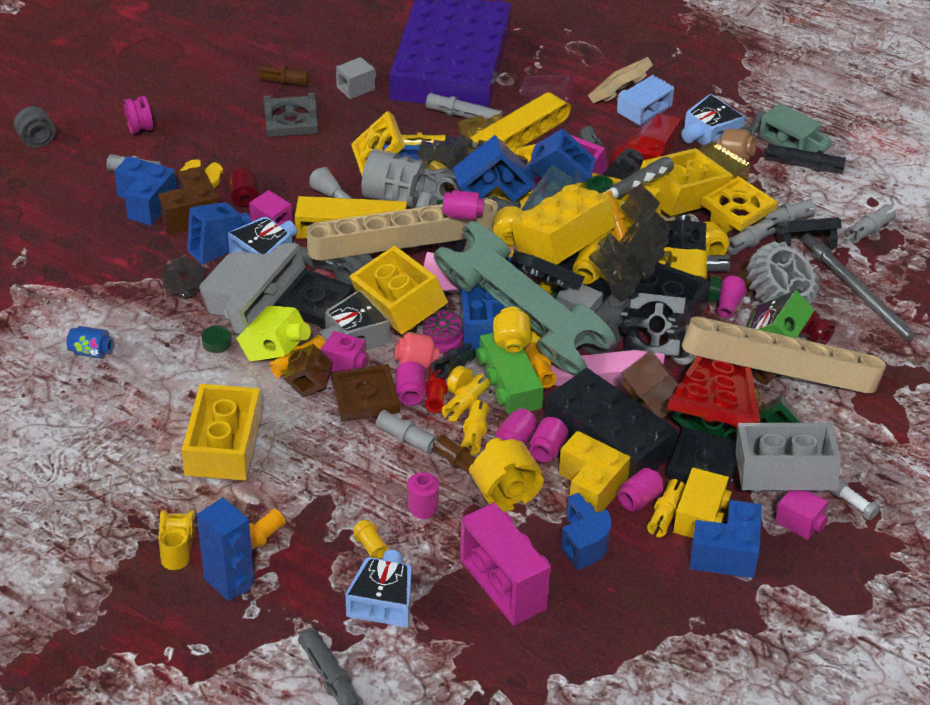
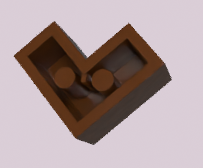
M203 166L177 172L178 189L158 194L161 221L168 235L188 231L189 210L191 207L219 203V198Z
M651 349L622 371L621 374L624 378L620 382L631 396L637 393L644 400L640 403L660 418H663L672 411L667 409V406L679 384Z

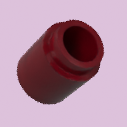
M246 168L236 169L229 179L231 198L234 204L240 207H248L249 202L258 197L256 178Z

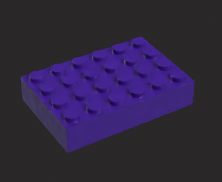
M415 0L390 72V100L426 104L428 94L432 92L433 94L449 98L455 96L458 97V100L489 108L510 30L511 3L499 0Z

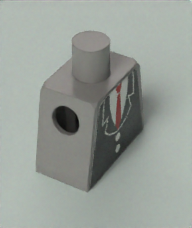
M359 290L327 309L325 312L326 328L317 332V335H321L325 341H327L333 331L366 340L367 350L390 342V320Z

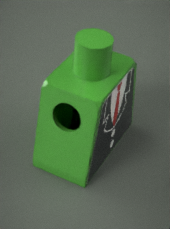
M795 290L757 305L748 328L797 338L814 312V309Z

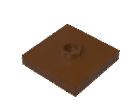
M389 364L330 372L341 421L379 416L383 410H387L391 414L400 413V402Z

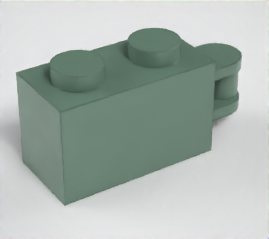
M781 103L762 116L759 137L774 145L811 152H818V150L824 152L832 145L830 138L821 133V123Z

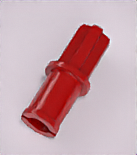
M430 367L428 381L426 382L427 399L425 407L431 413H439L445 405L444 396L448 392L446 377L438 378L435 376L441 370L433 373Z

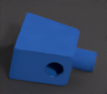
M561 129L534 146L532 157L527 167L532 178L541 176L551 186L559 187L587 181L592 176L596 158L564 129Z
M225 202L191 207L189 210L187 251L201 265L229 253L228 232L250 223L249 215L246 212L238 213L231 205Z

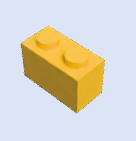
M692 467L676 511L673 533L693 538L696 520L723 523L725 513H721V509H728L732 491L727 490L729 477Z

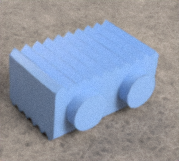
M653 74L645 80H640L632 88L620 92L617 98V112L641 126L642 123L648 122L657 113L661 114L662 111L672 106L674 87L673 85L670 86L669 83L666 84L665 81L658 79Z

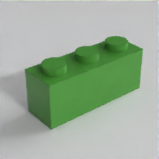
M493 333L480 335L479 348L476 349L478 364L484 366L486 377L489 379L490 385H493L495 388L497 402L499 405L504 406L508 416L511 412L520 408L529 411L542 409L544 387L524 349L517 353H508L505 349H501L495 344Z

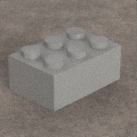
M738 423L735 454L742 490L755 492L762 490H783L787 492L789 490H814L818 492L838 490L841 455L832 423Z

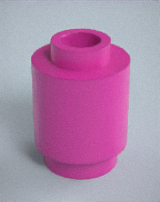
M452 190V193L445 192L443 215H449V218L477 221L478 215L483 216L485 199H481L478 192Z
M404 362L396 369V392L402 404L407 406L417 405L426 394V371L420 363Z
M520 408L513 411L496 431L495 437L502 439V441L515 439L526 444L536 430V417L527 409Z
M543 418L529 442V451L532 456L540 462H549L551 459H554L568 436L567 426L558 418Z
M642 468L621 484L620 490L617 492V498L626 510H641L663 492V480L655 470Z
M420 472L408 479L407 507L416 518H430L439 507V481L433 474Z

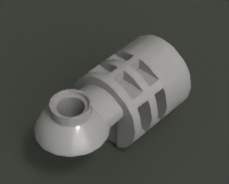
M376 148L370 152L367 158L361 184L363 197L373 200L407 201L409 208L416 207L420 192L430 193L437 198L436 200L444 199L447 182L454 186V190H461L452 168L432 170L429 169L428 161L425 159L415 160L407 155L401 157L398 153Z

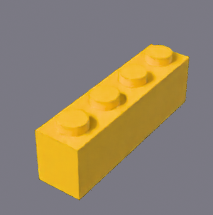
M298 196L295 213L296 238L307 239V228L313 223L407 209V201Z

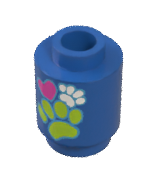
M78 326L77 328H71L68 332L67 350L73 351L75 355L103 359L112 350L113 338L109 336L108 330Z

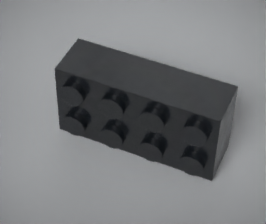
M585 368L546 396L544 418L553 417L560 419L568 428V440L576 431H579L631 457L628 479L642 468L656 470L673 456L678 429L589 368Z

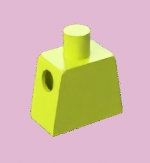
M267 306L236 339L249 362L288 355L301 340H307L310 337L311 329L303 321L296 308Z

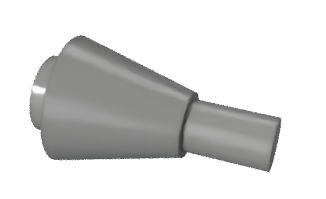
M327 167L318 168L312 172L309 183L311 189L332 198L353 199L342 190Z

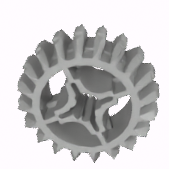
M774 241L759 248L749 260L750 263L746 268L749 272L746 279L752 282L749 289L755 290L757 293L755 298H761L763 303L797 290L811 304L817 297V291L820 289L817 284L820 278L814 274L817 268L811 267L809 263L811 259H806L803 256V251H796L794 244L788 246L785 241L781 243Z

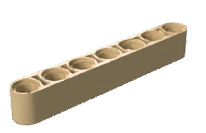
M481 198L485 199L483 216L478 215L477 221L474 222L493 232V218L498 212V204L492 199ZM443 204L316 222L307 228L308 255L315 260H328L387 251L394 245L401 249L466 239L462 228L472 220L449 218V215H443Z
M703 317L691 318L682 343V348L692 355L870 394L876 392L886 368L885 362L873 355Z

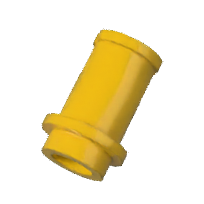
M369 520L358 522L353 528L355 541L361 542L370 557L383 559L385 551L389 550V548L377 533V525Z

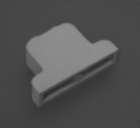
M283 243L275 247L269 254L240 251L228 254L200 284V293L208 312L225 316L227 320H230L233 331L241 334L267 306L274 305L306 267L299 244Z

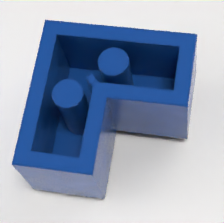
M496 135L492 136L452 168L459 187L463 191L480 193V198H483L498 186L515 202L535 186L529 168Z
M127 156L114 171L117 196L125 198L127 218L152 226L160 216L158 194L177 190L175 169Z
M478 284L469 292L460 288V318L463 322V344H472L467 350L479 348L480 335L493 333L494 317L502 309L506 308Z
M730 500L726 524L696 520L689 569L754 578L760 547L762 504Z

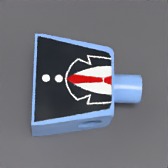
M709 94L687 111L685 127L681 135L686 143H692L696 140L706 148L711 149L716 147L717 139L722 136L726 129H740L744 127L745 116L712 94Z
M262 217L228 232L229 254L238 251L269 254L280 244L292 243V237L297 234V229L289 220L278 225L268 217Z
M387 550L383 555V559L369 557L364 560L346 593V617L408 628L412 566L402 563L403 556L400 552Z

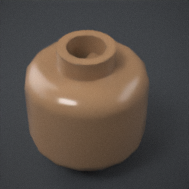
M726 129L722 136L717 139L716 150L718 153H721V157L725 162H747L751 156L755 155L756 138L747 129Z

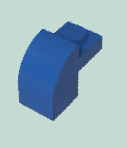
M579 492L569 496L566 519L570 524L562 527L561 550L574 567L579 570L599 561L606 554L609 547L611 517L607 509L596 513L593 505L589 502L587 503Z

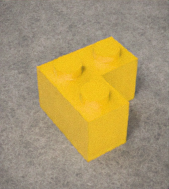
M576 431L561 448L559 475L571 480L570 496L579 492L587 503H591L596 513L605 510L617 495L621 484L628 480L631 457Z

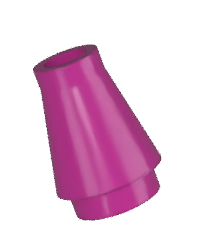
M727 276L721 283L717 313L723 318L733 317L735 310L747 293L746 284L740 277Z

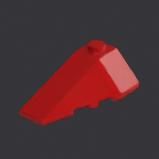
M657 113L613 152L608 167L627 147L640 152L644 160L668 155L682 118Z

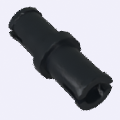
M464 343L457 349H449L443 354L442 358L432 363V372L435 373L441 370L435 376L438 378L446 377L455 367L465 366V363L472 361L476 357V349L473 348L468 351L467 349L472 346L470 343Z

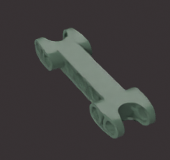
M470 221L462 228L464 236L472 246L469 250L454 252L451 249L440 247L434 252V259L440 269L464 291L469 292L478 284L506 308L517 307L528 314L531 320V328L542 336L537 342L539 350L556 366L575 376L587 368L585 361L576 350L578 346L589 343L609 349L615 344L616 338L612 330L596 313L581 303L577 304L572 310L562 305L506 260L510 255L508 246L501 238L479 223Z

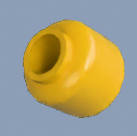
M515 206L501 208L493 218V233L501 238L507 246L516 245L511 221L521 216V213L524 212L521 208Z
M704 222L707 223L705 251L708 255H725L730 244L727 234L719 225L713 222Z
M517 307L502 309L493 319L495 344L499 348L505 349L508 353L520 352L528 346L532 340L529 315Z

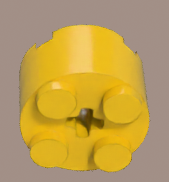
M494 438L486 444L485 450L480 453L469 468L472 479L487 503L490 505L495 502L502 512L514 510L513 504L523 501L524 505L531 501L539 493L544 483L541 468L526 445L515 439L502 441L500 438Z

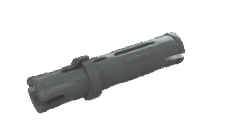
M315 628L303 631L298 637V642L322 677L326 692L335 698L338 705H363V701L351 685L350 676L347 672L340 669Z

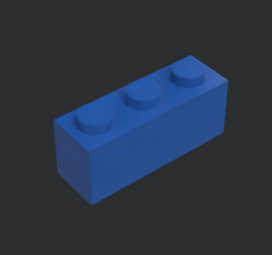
M222 497L197 513L204 580L229 602L239 594L246 593L254 585L249 519Z

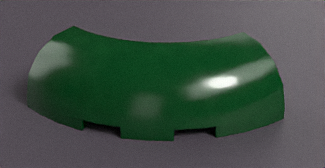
M782 394L773 401L758 407L759 423H801L799 416ZM677 411L671 413V416L683 427L737 441V428L731 424L719 421L709 422L701 417Z

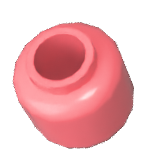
M407 332L403 338L399 337L394 351V360L398 361L399 365L409 361L417 362L425 368V371L429 370L431 364L439 356V348L435 347L431 336Z

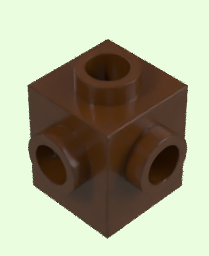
M314 344L292 352L289 356V363L283 379L302 397L325 388L326 382L329 379L332 361Z

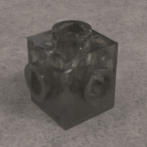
M188 256L178 257L171 260L172 264L161 266L166 297L179 295V299L196 296V291H200V284L205 280L202 266H197L195 259L189 260ZM185 275L188 277V280L183 281L179 276Z

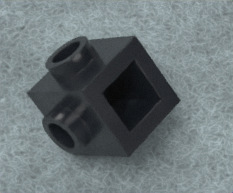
M677 215L673 221H663L662 248L671 247L705 251L707 223L691 221L692 216Z

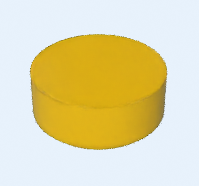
M461 365L455 367L447 380L448 392L455 395V391L459 387L466 386L473 379L472 370Z

